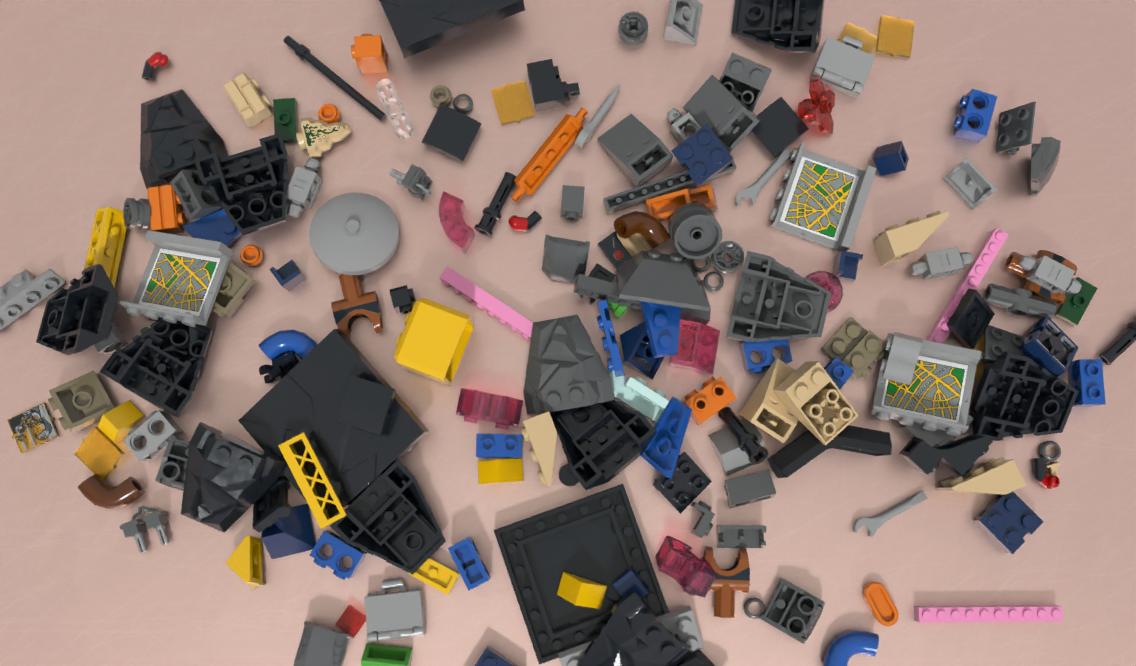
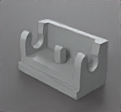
M968 158L964 159L943 177L947 184L972 210L997 190Z

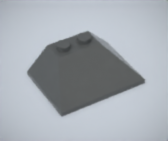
M653 249L640 251L616 267L618 296L621 299L710 311L711 307L701 278L686 257L679 253L662 254L660 251Z

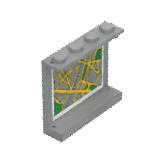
M802 142L798 148L793 149L790 160L793 162L791 168L787 167L783 180H786L784 188L780 187L776 199L779 200L777 207H773L769 218L772 220L770 227L839 252L847 251L851 247L877 168L868 165L864 170L846 165L804 150L805 143Z
M147 230L145 239L155 245L133 302L126 300V302L119 301L118 304L127 308V313L135 316H140L141 313L155 320L162 317V319L171 323H176L178 320L191 327H195L196 324L206 326L234 251L218 241Z
M888 333L885 344H887L888 337L893 338L894 334ZM922 339L911 385L883 379L884 372L879 371L871 415H876L877 419L885 421L890 419L899 420L900 424L912 426L913 424L922 425V428L930 431H936L937 429L945 430L947 434L953 436L964 435L969 427L966 424L976 366L980 361L982 351ZM884 348L886 354L882 357V359H887L889 351L885 350Z

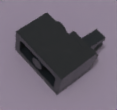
M552 59L527 64V74L536 112L563 107L565 102L570 101L571 97L580 95L578 83L567 84L566 81L561 82L558 66H553Z

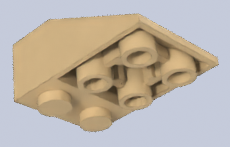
M935 211L926 215L927 218L919 220V217L905 222L906 224L899 227L898 224L885 228V231L879 233V237L873 241L881 266L902 260L917 250L950 215L949 211L942 214L940 211Z
M776 358L739 415L777 440L785 443L796 427L798 419L785 407L773 390L796 370Z
M806 361L773 390L785 407L824 445H827L859 416L819 361Z
M548 411L523 421L525 427H522L521 431L525 441H531L533 446L529 451L533 462H539L541 470L537 472L542 484L547 483L548 487L552 486L557 431Z
M1002 457L996 460L991 458L981 463L982 467L976 469L973 467L970 472L956 478L951 476L941 481L942 485L935 487L936 491L1006 495L1026 486V483L1014 459L1004 460Z

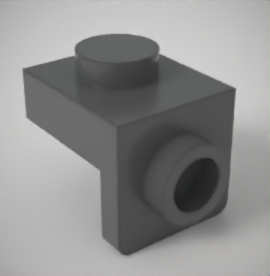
M699 501L698 504L692 502L691 507L702 514L691 533L702 538L703 535L707 536L713 527L711 521L715 514L710 511L712 507L702 501Z

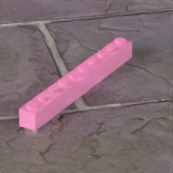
M998 228L990 232L926 340L938 343L945 342L951 332L946 326L949 318L953 315L968 288L976 290L1008 234Z
M448 266L440 276L443 285L446 287L451 286L455 293L463 294L467 301L475 302V306L481 310L484 308L487 310V314L492 317L496 316L502 324L505 325L507 323L510 325L509 328L514 332L519 331L526 340L531 339L533 322Z
M1058 605L914 606V618L919 623L1063 621L1062 606Z

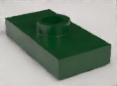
M273 99L274 133H281L284 143L298 142L296 132H298L296 99Z
M1079 277L1075 279L1082 285L1080 291L1076 294L1067 292L1064 304H1060L1055 313V316L1072 326L1078 325L1098 289Z

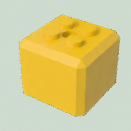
M421 298L415 302L412 311L408 313L405 319L406 326L396 341L397 348L394 357L403 368L450 386L472 334L474 323L468 314L426 298Z

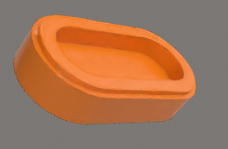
M875 581L865 584L862 595L875 620L883 626L894 625L899 618V613L885 586Z

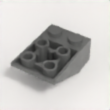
M732 52L720 82L753 111L772 69Z
M713 74L683 106V109L692 115L701 128L706 124L709 125L729 153L760 121V118Z
M632 114L597 138L635 187L646 183L670 165L673 159V154L664 143Z

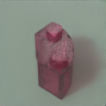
M443 191L439 203L441 225L451 244L466 255L475 237V233L464 221L463 215L466 208L464 201Z
M461 388L456 415L463 416L465 422L477 424V421L481 420L496 423V428L508 430L509 426L518 427L523 400Z
M666 536L655 556L659 571L675 579L681 585L683 591L689 595L705 598L717 577L714 569L704 557L699 559L690 552L692 547L678 539Z

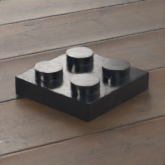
M968 288L946 326L965 348L974 350L995 313L977 290Z

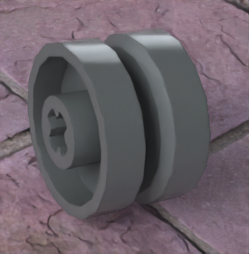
M696 202L684 204L677 208L670 217L668 223L669 235L678 252L684 257L694 260L703 259L713 254L719 247L722 240V228L711 209L704 204Z

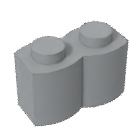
M894 332L893 338L888 337L885 350L889 351L888 358L882 359L880 371L884 372L883 379L911 385L922 345V338Z

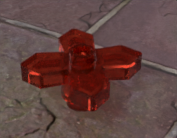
M819 79L810 80L809 93L811 98L799 102L798 115L812 126L818 125L823 135L833 134L834 122L831 112L835 105V94L830 89L825 90L823 82Z

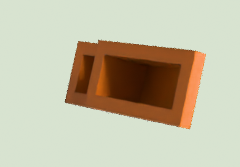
M711 185L692 190L684 189L646 200L648 214L658 220L670 219L677 208L687 203L696 202L704 204L711 211L718 209L714 188Z

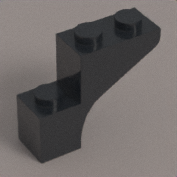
M972 434L941 446L932 447L923 439L913 436L899 454L917 471L926 475L935 471L941 461L952 472L963 476L972 470L975 461L980 456L987 453L989 445L993 441L989 437Z

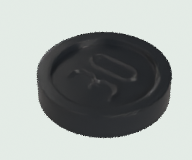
M569 464L561 467L559 471L561 483L566 486L576 485L579 481L571 473Z

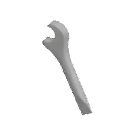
M620 84L607 96L590 122L582 129L575 141L576 145L582 148L584 143H588L594 130L613 104Z
M786 148L755 183L740 190L735 198L736 206H740L741 199H748L751 202V206H753L761 188L791 156L792 152Z
M921 491L879 515L859 518L853 524V532L857 533L859 527L864 526L868 530V536L872 537L877 529L886 521L926 500L927 496L924 491Z

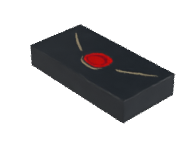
M616 231L598 243V247L615 269L631 258V255L618 239Z

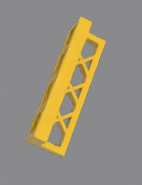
M112 207L97 208L84 269L96 264L102 265L115 288L127 228L124 224L122 210Z
M305 432L278 445L320 528H325L346 516L347 513ZM301 439L306 446L303 456H299L293 446L294 443ZM308 452L312 459L307 458ZM305 461L315 464L317 469L314 477L308 475L304 467ZM318 474H320L323 480L317 478ZM316 481L326 485L325 498L319 497L314 487ZM329 494L331 495L333 500L328 499ZM326 503L335 504L340 514L330 518L325 508Z

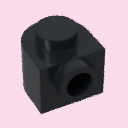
M405 285L389 289L396 313L407 314L413 309L412 302L416 301L413 288L408 289V286Z

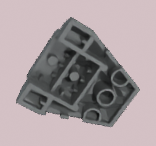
M578 315L533 322L523 391L527 415L560 411L615 400L612 377L603 365L601 357L596 352L590 341L591 338Z

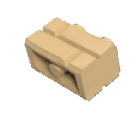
M242 73L234 80L223 85L224 90L249 127H253L260 123L261 120L271 116L272 113L268 107L272 105L265 95L260 96L257 91L260 89V86L253 77L249 79L245 73Z

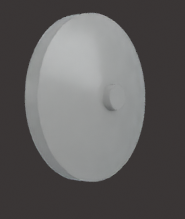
M346 193L330 199L318 209L310 224L309 237L316 257L324 266L344 275H363L379 269L393 256L399 243V226L394 212L381 199L365 193Z

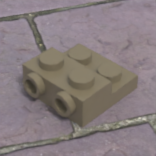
M229 262L212 310L221 317L224 315L231 317L244 301L243 296L256 280L232 262Z
M849 317L820 350L830 359L837 357L854 370L850 377L856 379L859 376L864 378L872 369L869 365L874 360L878 362L886 354L883 350L886 344L871 330L867 331L856 320Z
M94 370L49 390L52 398H49L48 401L53 411L59 409L62 415L59 421L63 429H70L72 434L94 424L95 420L115 408Z

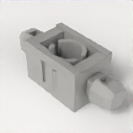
M673 108L667 113V118L672 124L670 133L681 144L688 138L685 136L684 130L694 134L701 126L689 112L681 117L682 114L678 109Z
M313 158L307 160L304 166L305 169L297 166L287 188V200L291 202L287 209L289 216L298 218L303 211L302 207L311 209L322 183V179L317 175L320 162Z
M958 247L925 253L919 261L913 262L909 269L913 275L923 274L924 280L956 274L957 271L964 268L963 266L970 264L973 261V257L969 252L959 253Z
M1045 255L1038 259L1031 256H1023L1019 261V266L1029 271L1026 279L1055 294L1063 291L1076 294L1082 287L1079 281L1072 278L1075 273L1074 270Z

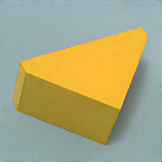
M128 400L102 415L96 433L110 448H113L146 415L131 400Z
M522 458L477 462L479 484L524 481Z
M249 535L245 536L225 564L244 582L257 586L262 585V539Z
M563 572L557 595L576 606L601 609L607 586Z

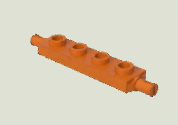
M581 107L575 117L566 114L514 179L518 187L513 195L510 196L514 202L518 203L524 193L532 195L576 140L583 129L581 122L588 114L585 108Z

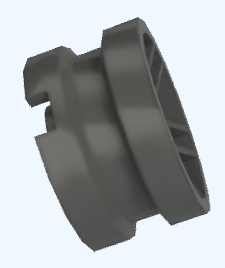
M629 12L622 16L618 28L619 37L622 42L629 46H637L645 41L648 34V21L644 15L639 12ZM631 27H636V28H637V31H636V30H631V31H629V30H630Z
M126 198L123 218L127 229H134L135 227L147 229L149 227L151 210L148 199L140 198L135 200V198Z
M733 241L720 243L711 256L713 267L722 274L736 272L744 261L742 247ZM726 253L727 256L732 257L731 261H726L724 259V255Z

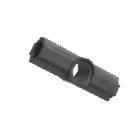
M991 283L988 284L983 295L986 303L1006 308L1009 313L1016 315L1028 314L1038 318L1048 316L1052 319L1057 308L1055 301L1032 295L1031 291L1021 288L1010 289Z

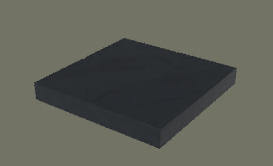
M379 0L404 58L525 10L523 0Z
M334 329L238 421L264 452L267 451L283 459L285 458L278 445L305 432L345 509L429 430L397 393H395L390 406L389 418L382 436L337 422L343 396L351 375L390 388L392 387L341 329ZM301 439L293 444L299 456H303L306 449ZM308 452L307 458L312 459ZM305 461L304 467L308 475L314 477L317 469L315 464ZM286 462L281 472L305 499ZM318 474L317 478L323 480L320 474ZM316 481L314 487L319 497L325 498L326 485ZM329 494L328 499L333 500L331 495ZM326 503L325 508L330 518L340 514L335 504Z
M623 484L494 530L539 665L559 658L558 653L597 639L601 633L600 627L603 623L607 624L612 616L611 610L623 598L613 586L614 579L631 566L634 567L649 587V593L643 599L648 603L652 614L655 617H659L669 613ZM563 572L606 585L607 590L601 609L576 606L557 595Z

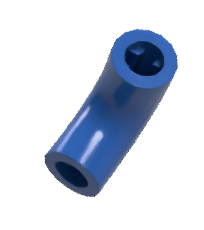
M291 329L278 331L258 345L270 360L289 351H293L302 360L318 344L306 333Z
M852 630L839 635L829 645L823 666H847L849 659L856 654L875 657L879 644L878 634Z

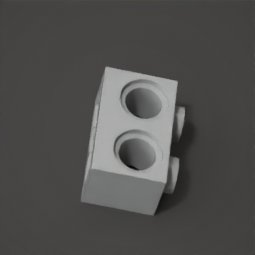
M158 410L150 413L145 418L146 421L141 426L131 429L127 434L128 437L123 440L141 462L151 461L165 449L171 435L179 437L184 432L165 411ZM163 421L165 427L164 430L160 433L158 431V425L160 422ZM143 437H145L147 443L145 447L142 448L140 445V441Z

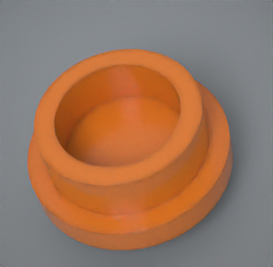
M325 104L319 109L318 118L319 120L326 121L328 124L338 122L340 112L335 105Z
M247 245L242 249L240 258L245 265L254 267L261 263L263 252L256 245Z

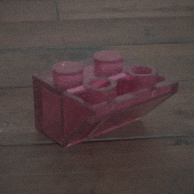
M680 319L678 353L670 356L669 366L713 374L720 330L702 323Z

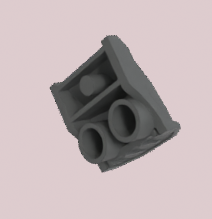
M1041 137V143L1032 144L1031 196L1038 195L1048 183L1058 163L1061 141L1053 137Z
M546 234L542 271L551 280L574 283L579 274L585 275L590 242L552 237Z
M171 435L155 479L156 482L168 487L184 490L189 441Z
M781 578L776 592L760 619L804 644L819 620L825 602Z
M305 621L294 666H343L351 633L335 631V629H328L325 626L311 623V621Z

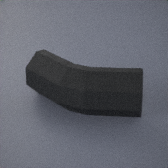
M848 425L827 445H824L814 434L807 430L767 460L777 478H787L827 449L834 448L872 456L891 455L892 443L889 432Z

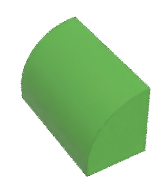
M366 643L361 666H411L412 648Z

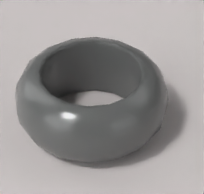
M460 94L454 99L453 107L455 110L465 114L472 109L473 101L470 96ZM465 99L469 102V105L466 108H459L457 103Z
M709 256L704 258L706 266L703 268L697 267L694 259L690 260V264L695 271L704 272L710 267Z
M714 271L707 273L703 282L707 290L714 292L722 288L724 280L721 274ZM710 276L717 277L719 279V286L711 287L708 284V278Z
M1046 441L1041 444L1039 452L1045 460L1055 461L1061 455V448L1054 441ZM1048 445L1053 446L1055 449L1053 457H1049L1046 454V447Z
M755 597L748 599L744 604L746 616L750 619H759L765 612L762 600ZM752 602H758L760 605V611L756 615L750 614L748 610Z

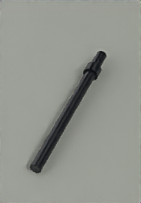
M289 35L284 38L283 42L293 49L295 55L300 59H305L377 119L383 121L386 118L384 112L312 55L310 49L305 45H300Z

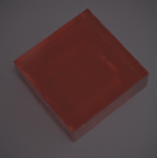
M348 605L335 625L345 633H351L350 636L355 638L365 624L366 616L352 605Z

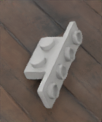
M27 269L13 276L9 282L0 287V330L65 284L64 279L52 269L46 270L35 279L33 274Z

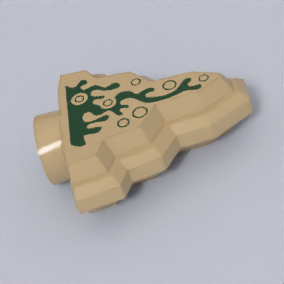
M312 117L301 119L302 131L296 132V136L301 150L307 149L309 157L316 159L322 157L324 151L330 150L333 143L342 141L347 137L351 130L349 124L340 122L328 124L324 120H314Z

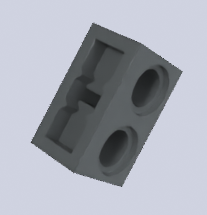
M197 169L181 170L170 182L190 220L201 219L217 212L221 208V205L200 180Z

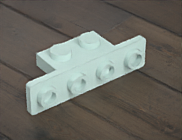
M608 370L612 377L615 397L657 423L669 401L665 399L667 395L658 389L652 391L646 387L647 383L639 377H635V379L632 377L628 379L625 376L616 377L615 371Z

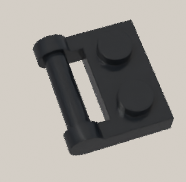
M285 476L279 477L253 504L252 528L259 533L265 528L272 526L278 518L287 517L291 513V506L288 503V489L291 486V482ZM278 492H279V504H277V493H278Z

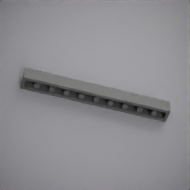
M732 162L711 179L734 172L736 170L735 162ZM689 170L605 197L603 203L607 214L646 202L647 199L666 195L696 184L688 175L687 171Z
M579 274L575 280L574 293L642 310L640 301L619 298L616 283ZM681 307L680 320L685 323H693L697 326L705 327L710 321L711 309L710 311Z

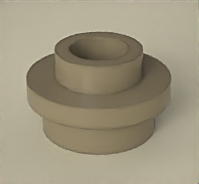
M442 85L434 87L430 93L431 102L437 107L440 104L447 106L452 99L451 91ZM440 94L445 95L442 100H439L437 97Z

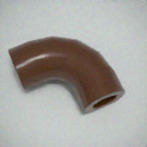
M635 211L624 214L614 221V229L621 238L626 239L636 233L641 234L647 239L652 249L671 238L661 222L645 212Z
M94 474L78 486L80 492L90 502L106 509L123 508L145 494L141 484L133 477H128L117 486H109L99 474Z

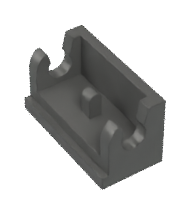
M769 469L724 481L729 508L771 499L776 495Z
M716 525L717 548H763V546H766V541H764L766 526Z

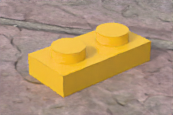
M429 558L414 574L408 572L411 576L447 595L460 574L432 558Z

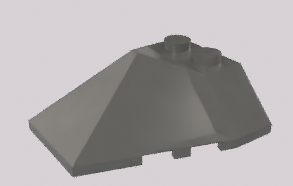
M747 251L726 337L745 342L821 337L831 292L811 280L803 278L791 268L783 266L768 255Z

